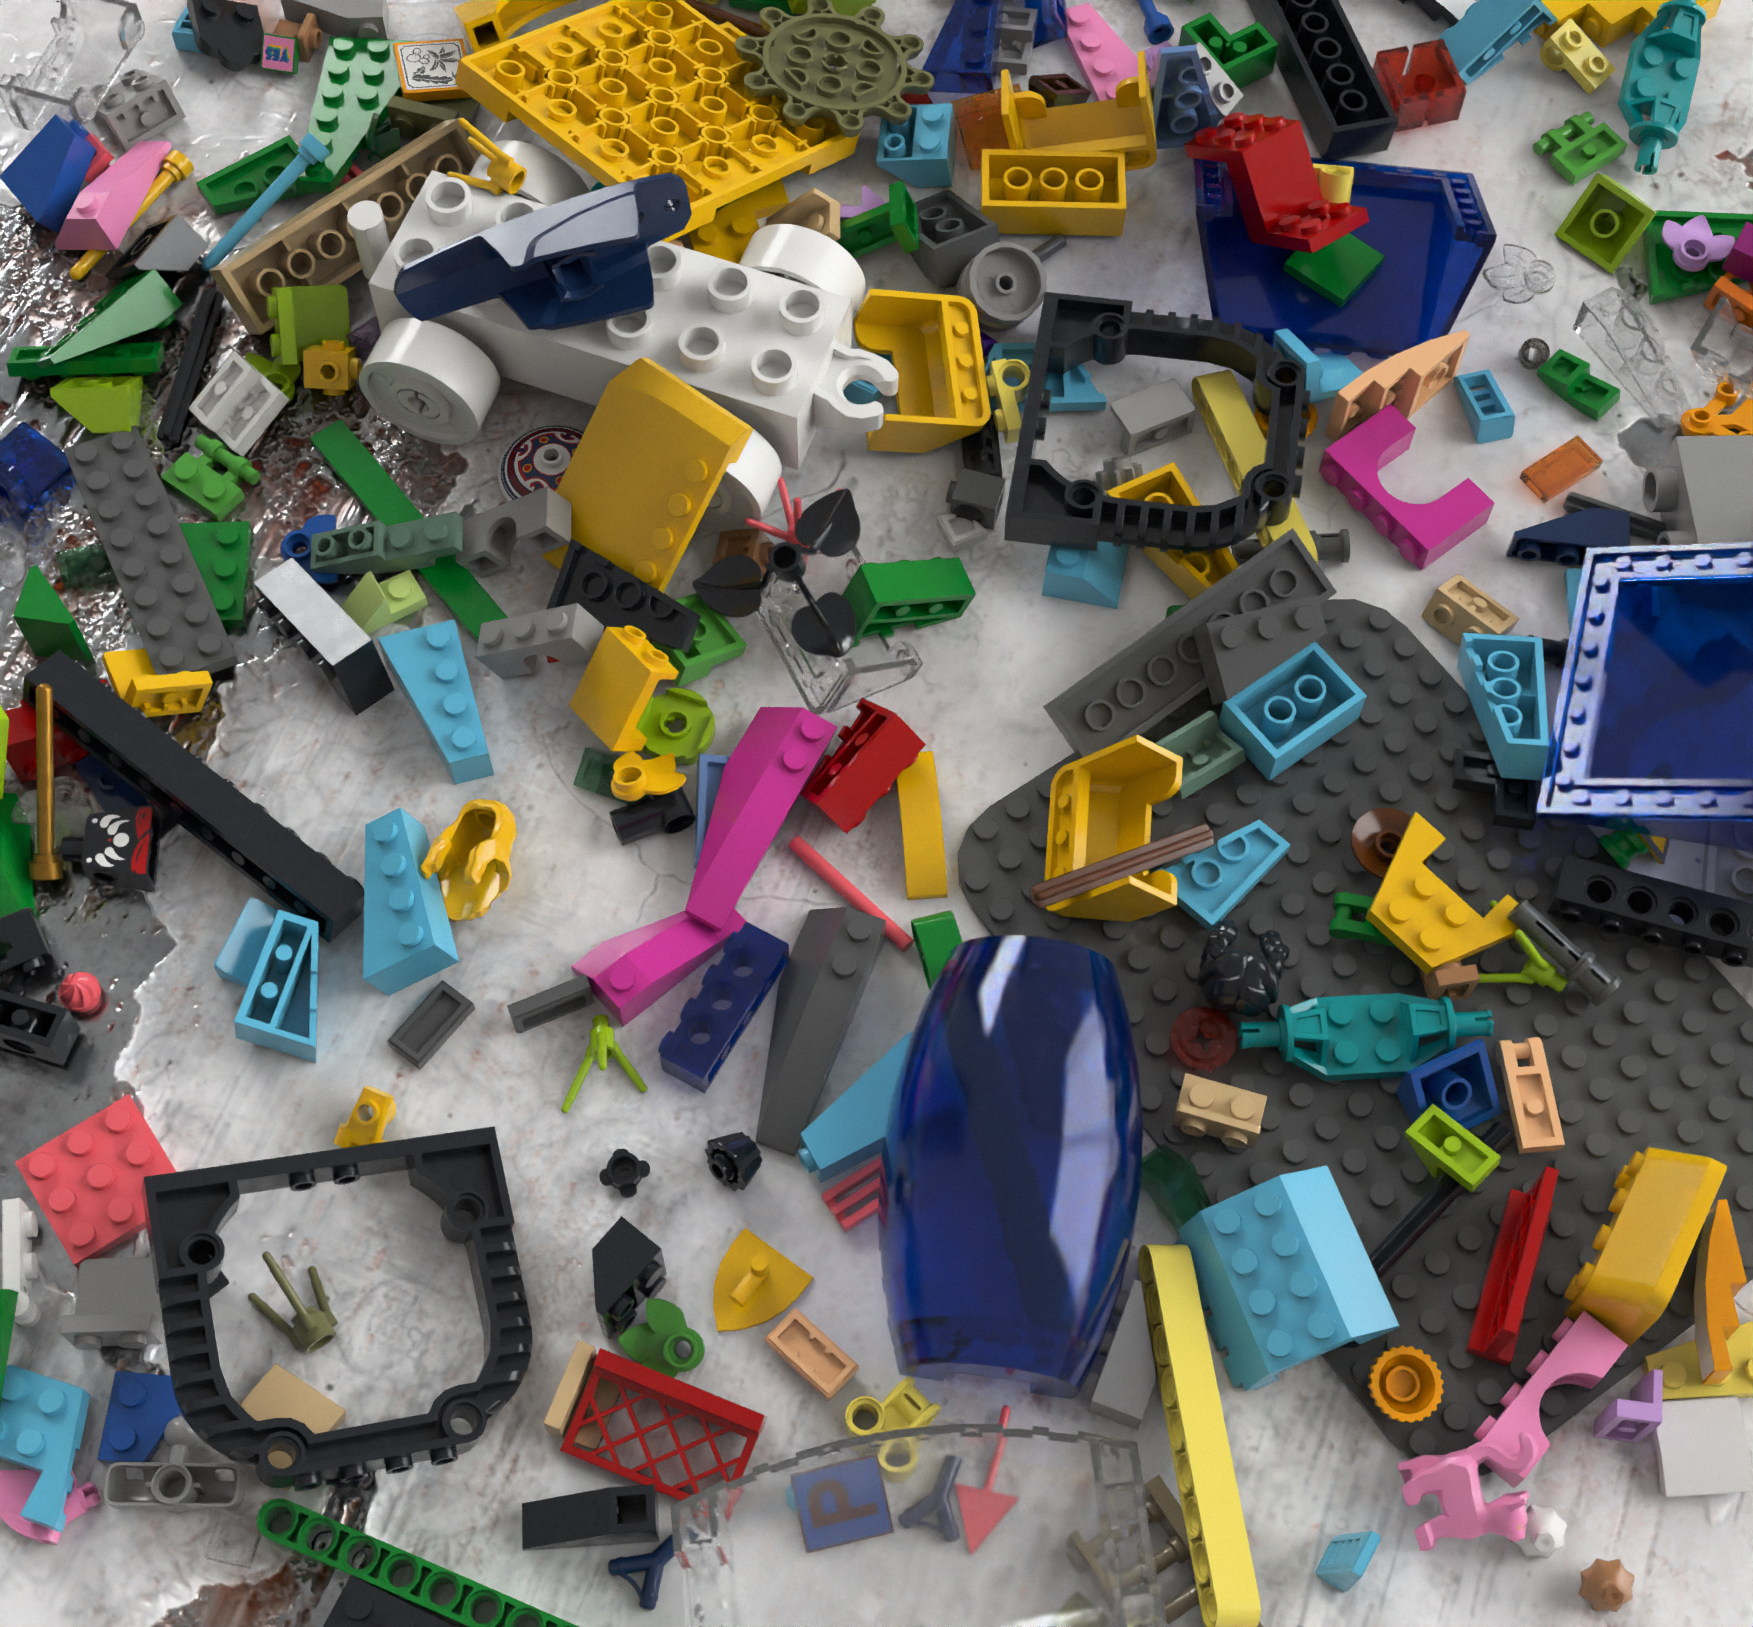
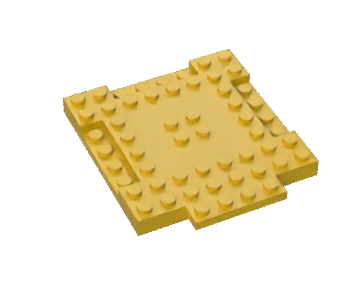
M683 0L609 1L460 58L455 84L491 111L497 118L505 123L518 118L606 187L670 172L681 177L687 187L692 215L684 230L661 240L665 242L672 241L712 222L717 208L795 171L800 170L807 175H811L853 155L860 135L859 133L856 137L852 138L843 136L833 120L820 116L808 119L799 127L788 125L783 116V107L787 103L785 100L773 95L752 97L746 92L743 84L746 74L762 68L756 63L742 60L737 55L735 41L737 38L747 35L730 22L717 26Z

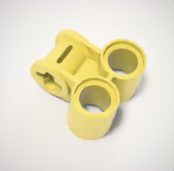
M911 1376L902 1380L889 1393L882 1404L873 1397L861 1396L851 1401L846 1409V1434L857 1445L868 1446L878 1442L877 1453L881 1472L888 1477H904L911 1472L915 1465L917 1453L914 1436L921 1433L942 1409L937 1402L932 1404L914 1386L915 1380ZM867 1412L875 1416L877 1424L869 1430H861L854 1425L853 1419L859 1413ZM891 1444H900L907 1449L909 1455L902 1462H892L886 1458L884 1451Z

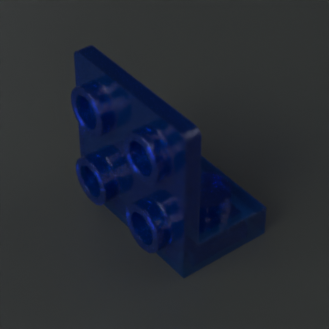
M21 422L0 440V497L20 513L24 512L71 471L65 453L26 422Z

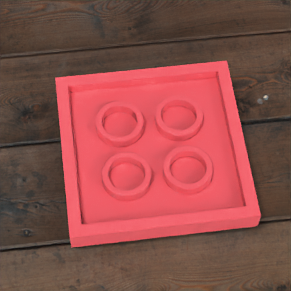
M130 1094L15 1162L71 1261L78 1270L84 1260L97 1259L147 1228L142 1199L144 1177L177 1172Z

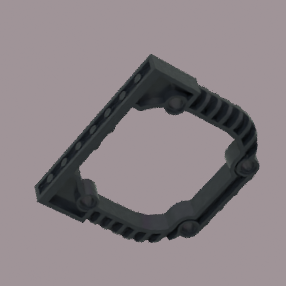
M1045 292L1005 514L1004 540L1097 551L1098 541L1111 542L1114 547L1128 544L1136 545V549L1144 550L1145 546L1160 548L1159 552L1166 553L1168 549L1183 551V555H1191V551H1207V554H1214L1215 550L1229 546H1231V549L1238 547L1241 541L1247 539L1255 532L1257 536L1265 525L1276 526L1283 523L1289 516L1292 498H1300L1302 475H1295L1296 469L1302 470L1305 447L1298 446V441H1305L1308 418H1301V413H1308L1311 393L1310 390H1304V368L1295 360L1284 359L1278 347L1276 352L1263 340L1264 335L1256 330V334L1242 328V323L1235 321V325L1220 322V317L1213 316V320L1198 319V314H1191L1190 318L1177 317L1176 312L1169 311L1168 315L1154 314L1153 309H1147L1146 313L1132 312L1133 301ZM1126 355L1207 362L1230 368L1253 383V404L1259 412L1269 417L1264 463L1253 467L1246 474L1241 495L1216 505L1185 506L1116 498L1103 495V490L1094 481L1082 479L1070 482L1060 475L1047 460L1034 459L1037 440L1044 441L1047 418H1042L1041 415L1042 412L1049 413L1051 390H1046L1048 374H1064L1072 368L1091 360H1095L1103 365H1114L1120 363Z
M495 1126L146 1176L143 1178L142 1199L156 1293L159 1294L172 1387L178 1407L191 1429L205 1444L227 1456L230 1460L248 1466L255 1465L257 1477L264 1485L271 1488L294 1486L295 1491H307L320 1487L322 1480L340 1477L341 1482L348 1483L362 1480L368 1477V1472L386 1469L387 1474H396L412 1469L414 1467L413 1463L431 1460V1465L434 1466L454 1462L458 1459V1455L466 1453L476 1446L485 1430L487 1421L510 1401L523 1381L531 1358L532 1325L512 1232L515 1222ZM408 1170L410 1186L424 1193L444 1211L440 1219L443 1235L454 1243L464 1244L466 1248L484 1334V1363L476 1382L457 1385L444 1390L434 1400L427 1414L314 1434L304 1423L292 1418L255 1420L230 1395L221 1371L208 1292V1284L218 1277L224 1259L225 1246L218 1235L225 1224L237 1212L240 1195L288 1187L292 1191H304L315 1187L317 1183L334 1181L337 1185H345L358 1181L362 1176ZM458 1210L468 1211L473 1215L475 1221L464 1223L456 1217L454 1212ZM195 1251H204L211 1256L212 1261L204 1265H198L190 1260L189 1255ZM455 1418H462L470 1424L472 1432L467 1435L458 1434L452 1429L450 1421ZM275 1451H283L291 1457L292 1464L287 1468L278 1469L269 1462L268 1456Z

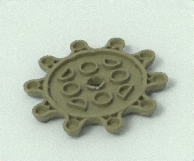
M807 0L808 12L801 16H790L779 8L766 7L760 11L759 18L762 27L770 34L765 37L741 36L735 41V49L739 58L756 63L762 67L760 70L750 72L744 77L743 84L746 92L752 97L773 95L785 100L787 103L783 107V116L786 123L793 127L802 126L808 119L820 116L833 120L843 136L852 138L856 137L863 129V118L867 116H880L892 124L902 125L910 118L912 108L900 95L906 93L924 95L934 85V77L931 73L913 68L907 63L908 60L918 57L924 47L923 40L912 34L892 36L885 33L881 29L885 13L874 6L863 7L859 13L852 16L837 13L830 0ZM829 65H835L839 68H835V72L831 71L832 67Z

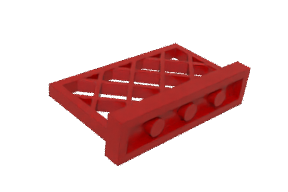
M1546 1166L1527 1193L1511 1189L1508 1193L1465 1352L1507 1367L1512 1362L1553 1207L1551 1201L1559 1170Z
M600 1348L593 1364L595 1367L560 1451L642 1485L655 1484L656 1490L726 1519L768 1416ZM601 1378L617 1384L624 1401L603 1412H600L594 1397ZM625 1388L641 1395L629 1399ZM647 1398L658 1401L665 1419L641 1429L632 1405ZM591 1404L595 1415L585 1419ZM666 1405L682 1412L670 1417ZM627 1408L636 1432L612 1442L603 1418ZM687 1415L698 1417L706 1436L682 1446L673 1422ZM597 1421L606 1445L591 1452L573 1446L580 1428ZM707 1422L720 1426L723 1429L711 1434ZM668 1425L677 1449L653 1459L644 1434ZM730 1431L746 1437L747 1440L741 1456L723 1463L714 1438ZM638 1437L648 1462L629 1469L621 1465L615 1447ZM708 1441L718 1466L694 1476L685 1451ZM609 1450L613 1462L598 1455ZM679 1454L689 1479L670 1486L662 1482L655 1464ZM737 1464L730 1481L726 1468ZM650 1467L654 1479L639 1473V1471ZM721 1471L727 1486L721 1506L704 1500L697 1481ZM691 1484L696 1496L680 1489Z

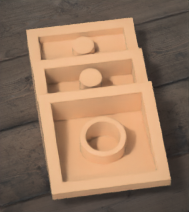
M1463 330L1428 340L1397 353L1365 371L1337 392L1325 435L1335 443L1360 423L1362 424L1389 404H1392L1406 419H1409L1454 380L1471 334Z

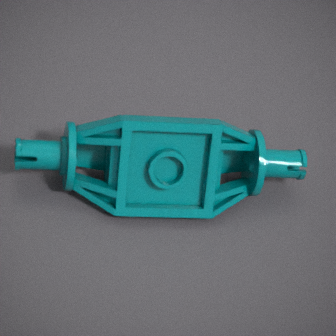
M1672 0L1661 4L1657 10V16L1631 44L1617 104L1630 128L1628 132L1629 139L1634 144L1640 146L1634 170L1639 173L1642 166H1644L1642 171L1644 175H1653L1657 172L1661 150L1670 149L1678 143V133L1687 120L1700 64L1701 27L1707 19L1706 11L1696 4V0ZM1642 114L1650 116L1651 120L1644 121Z
M1400 993L1316 997L1291 1007L1287 1004H1280L1275 1021L1239 1022L1238 1038H1242L1239 1041L1241 1049L1277 1046L1283 1063L1292 1062L1323 1081L1404 1077L1409 1070L1434 1060L1442 1054L1445 1055L1453 1051L1456 1037H1491L1494 1031V1021H1488V1018L1493 1017L1491 1010L1454 1012L1452 1002L1448 996H1440L1438 1000ZM1432 1035L1437 1036V1041L1418 1047L1419 1038ZM1294 1041L1315 1042L1317 1052L1295 1047Z

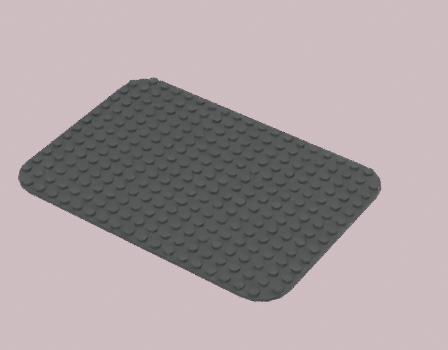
M1330 599L1320 605L1328 633L1320 637L1316 642L1366 694L1367 697L1359 718L1270 781L1246 757L1245 762L1183 800L1174 794L1171 798L1152 805L1150 842L1200 824H1207L1214 833L1213 845H1215L1219 839L1260 819L1291 844L1289 851L1223 918V920L1229 919L1234 921L1235 927L1239 930V935L1232 945L1223 950L1220 956L1231 950L1241 949L1248 951V953H1258L1264 957L1259 945L1258 936L1261 933H1266L1267 930L1279 932L1283 945L1288 946L1290 949L1289 957L1285 961L1283 976L1279 980L1277 1002L1270 1004L1265 1012L1255 1017H1246L1233 1011L1216 1010L1207 1003L1201 987L1198 986L1197 977L1200 972L1201 956L1204 948L1207 946L1210 931L1178 905L1131 922L1063 917L1046 908H1036L1030 899V888L1032 885L1045 880L1051 783L1061 767L1079 759L1075 752L989 806L968 827L958 851L959 886L977 918L1021 974L1029 977L1058 1014V1021L1071 1037H1075L1083 1047L1081 1050L1095 1068L1098 1067L1113 1086L1120 1100L1205 1208L1279 1175L1328 1166L1368 1255L1447 1174L1444 1171L1435 1179L1405 1137V1131L1413 1123L1395 1093L1403 1077L1323 1081L1292 1062L1283 1063L1277 1046L1241 1049L1239 1041L1242 1038H1238L1239 1022L1275 1021L1280 1004H1287L1291 1007L1316 997L1392 993L1427 998L1419 971L1420 968L1398 947L1353 938L1337 939L1329 934L1330 921L1335 919L1336 910L1333 909L1336 893L1347 892L1375 898L1382 883V879L1368 873L1358 863L1353 854L1351 832L1357 820L1364 813L1383 807L1398 809L1410 816L1417 812L1446 838L1443 844L1430 855L1426 867L1482 918L1492 910L1490 907L1492 900H1496L1499 903L1507 894L1517 903L1526 898L1529 904L1557 927L1581 951L1593 952L1596 955L1594 960L1612 976L1618 975L1622 979L1621 984L1612 995L1598 1006L1591 1002L1592 997L1575 981H1568L1564 989L1559 993L1548 985L1542 987L1536 982L1533 984L1520 982L1478 983L1470 998L1451 1001L1454 1012L1491 1010L1493 1017L1488 1018V1021H1494V1031L1491 1037H1456L1454 1050L1477 1039L1485 1041L1502 1114L1468 1129V1131L1480 1139L1495 1122L1499 1121L1511 1129L1514 1136L1510 1143L1499 1153L1501 1156L1500 1164L1472 1193L1465 1189L1379 1279L1400 1327L1367 1341L1357 1348H1344L1340 1346L1322 1354L1325 1361L1388 1441L1407 1458L1411 1459L1421 1455H1445L1467 1449L1479 1442L1473 1436L1489 1415L1497 1420L1502 1414L1505 1407L1499 1402L1511 1386L1517 1382L1523 1387L1532 1376L1525 1370L1541 1349L1549 1354L1557 1344L1551 1336L1564 1319L1568 1317L1564 1313L1570 1300L1564 1298L1565 1291L1573 1276L1579 1274L1586 1261L1591 1264L1593 1263L1598 1252L1591 1247L1595 1236L1602 1224L1610 1225L1614 1213L1608 1211L1609 1205L1617 1189L1613 1188L1622 1167L1628 1165L1635 1151L1643 1153L1647 1147L1711 1157L1727 1165L1726 1173L1710 1210L1718 1200L1727 1199L1747 1283L1753 1280V1008L1705 955H1687L1681 952L1680 948L1665 944L1649 945L1640 941L1635 936L1623 933L1608 934L1601 931L1597 926L1582 922L1576 924L1567 923L1560 920L1556 915L1548 914L1547 909L1555 872L1565 854L1622 868L1598 841V837L1544 778L1536 780V822L1532 831L1492 825L1491 794L1452 789V758L1455 749L1492 754L1468 694L1416 636L1387 610L1356 599ZM1206 687L1140 736L1156 743L1210 710L1217 714L1219 721L1224 702L1213 705L1209 689ZM1381 847L1385 852L1391 854L1389 849ZM1183 857L1149 869V874L1161 868L1165 870L1181 862ZM1587 893L1594 902L1604 903L1597 894ZM1628 904L1632 911L1644 914L1638 905ZM1355 912L1352 914V920L1363 922L1364 914ZM1526 935L1540 956L1557 967L1556 972L1565 977L1563 974L1565 969ZM1513 937L1461 960L1462 966L1476 964L1478 974L1521 973L1524 964L1528 960V955ZM1432 1035L1419 1038L1418 1047L1437 1041V1036ZM1540 1037L1565 1145L1561 1150L1519 1154L1502 1071L1496 1059L1495 1044L1499 1040L1523 1043L1526 1038ZM1294 1041L1295 1047L1317 1052L1315 1042ZM1526 1059L1517 1060L1518 1067L1530 1066ZM1185 1073L1268 1096L1260 1125V1134L1254 1148L1249 1146L1234 1148L1224 1144L1221 1138L1207 1134L1204 1136H1192L1181 1131L1179 1126L1172 1125ZM1548 1166L1559 1170L1551 1201L1553 1207L1512 1362L1507 1367L1467 1353L1465 1350L1507 1195L1511 1189L1527 1193L1545 1167ZM1704 1224L1665 1311L1629 1348L1627 1347L1606 1375L1592 1389L1574 1384H1562L1551 1387L1544 1392L1540 1402L1539 1417L1546 1437L1643 1364L1646 1356L1657 1353L1695 1324L1693 1296L1697 1254ZM1399 1345H1404L1405 1347L1413 1346L1414 1349H1421L1424 1354H1429L1431 1360L1437 1363V1369L1441 1371V1379L1444 1381L1442 1385L1444 1393L1441 1394L1442 1401L1437 1404V1410L1432 1411L1430 1417H1424L1422 1421L1415 1420L1413 1423H1408L1407 1421L1399 1422L1397 1419H1390L1388 1414L1381 1412L1380 1407L1375 1406V1400L1370 1396L1371 1389L1368 1388V1383H1370L1368 1374L1371 1373L1370 1366L1374 1365L1375 1358L1380 1357L1382 1351H1388L1390 1347L1397 1348ZM1484 1463L1479 1464V1476H1485L1493 1472Z

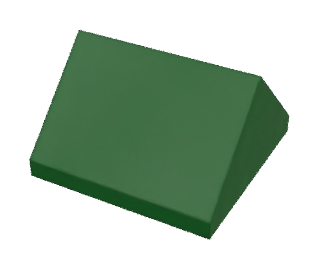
M35 565L29 568L13 617L35 656L51 657L60 650L70 659H75L79 662L88 663L94 660L74 618L38 566Z

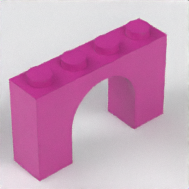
M1389 404L1326 448L1319 471L1329 485L1335 486L1347 498L1352 508L1361 511L1373 523L1374 528L1380 535L1386 536L1399 549L1401 555L1407 561L1413 562L1422 571L1485 525L1495 503L1469 478L1438 500L1426 504H1411L1390 495L1381 485L1377 472L1410 448L1416 427L1392 404Z

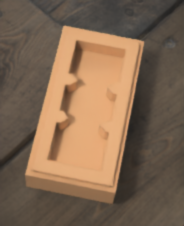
M796 1307L765 1338V1343L828 1402L859 1370V1365Z

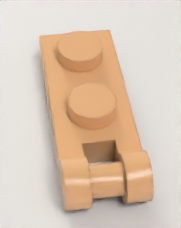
M1540 1037L1526 1038L1523 1043H1512L1511 1040L1496 1041V1059L1502 1071L1519 1154L1561 1150L1565 1142L1542 1040ZM1526 1059L1530 1066L1518 1067L1517 1060Z

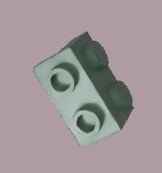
M1211 710L1155 743L1183 758L1182 784L1176 793L1182 800L1246 761L1244 748L1220 731L1217 714Z

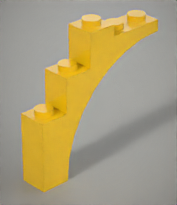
M1541 0L1558 20L1550 26L1544 22L1534 29L1533 32L1546 41L1571 18L1588 37L1604 48L1631 31L1639 35L1657 16L1659 6L1672 0ZM1696 0V4L1706 11V21L1716 15L1722 0Z

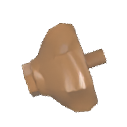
M1596 1558L1591 1567L1580 1572L1582 1585L1579 1595L1590 1603L1594 1611L1609 1610L1618 1612L1623 1604L1633 1599L1632 1586L1635 1576L1624 1568L1620 1559L1605 1561Z

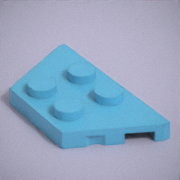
M994 343L987 356V363L985 365L986 376L989 375L991 361L1005 358L1006 360L1018 359L1023 361L1029 367L1031 373L1036 343ZM1082 364L1064 374H1048L1046 390H1051L1049 412L1105 410L1106 396L1103 392L1098 393L1090 381V373ZM1008 377L1003 380L1005 384L1011 387L1022 384L1015 377ZM994 397L989 398L991 413H993V410H997ZM1026 397L1017 403L1019 412H1024Z

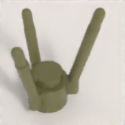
M268 1251L262 1254L263 1260L297 1313L291 1320L294 1327L292 1328L255 1293L248 1295L249 1301L289 1338L295 1350L303 1347L306 1353H312L322 1348L336 1336V1331L333 1327L338 1322L330 1310L316 1267L310 1266L308 1273L320 1311H317L314 1306L305 1308L271 1253Z

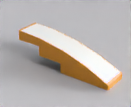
M1727 1199L1718 1200L1709 1211L1705 1219L1697 1254L1693 1296L1695 1342L1703 1385L1720 1384L1733 1370L1726 1340L1740 1326L1733 1297L1747 1283Z

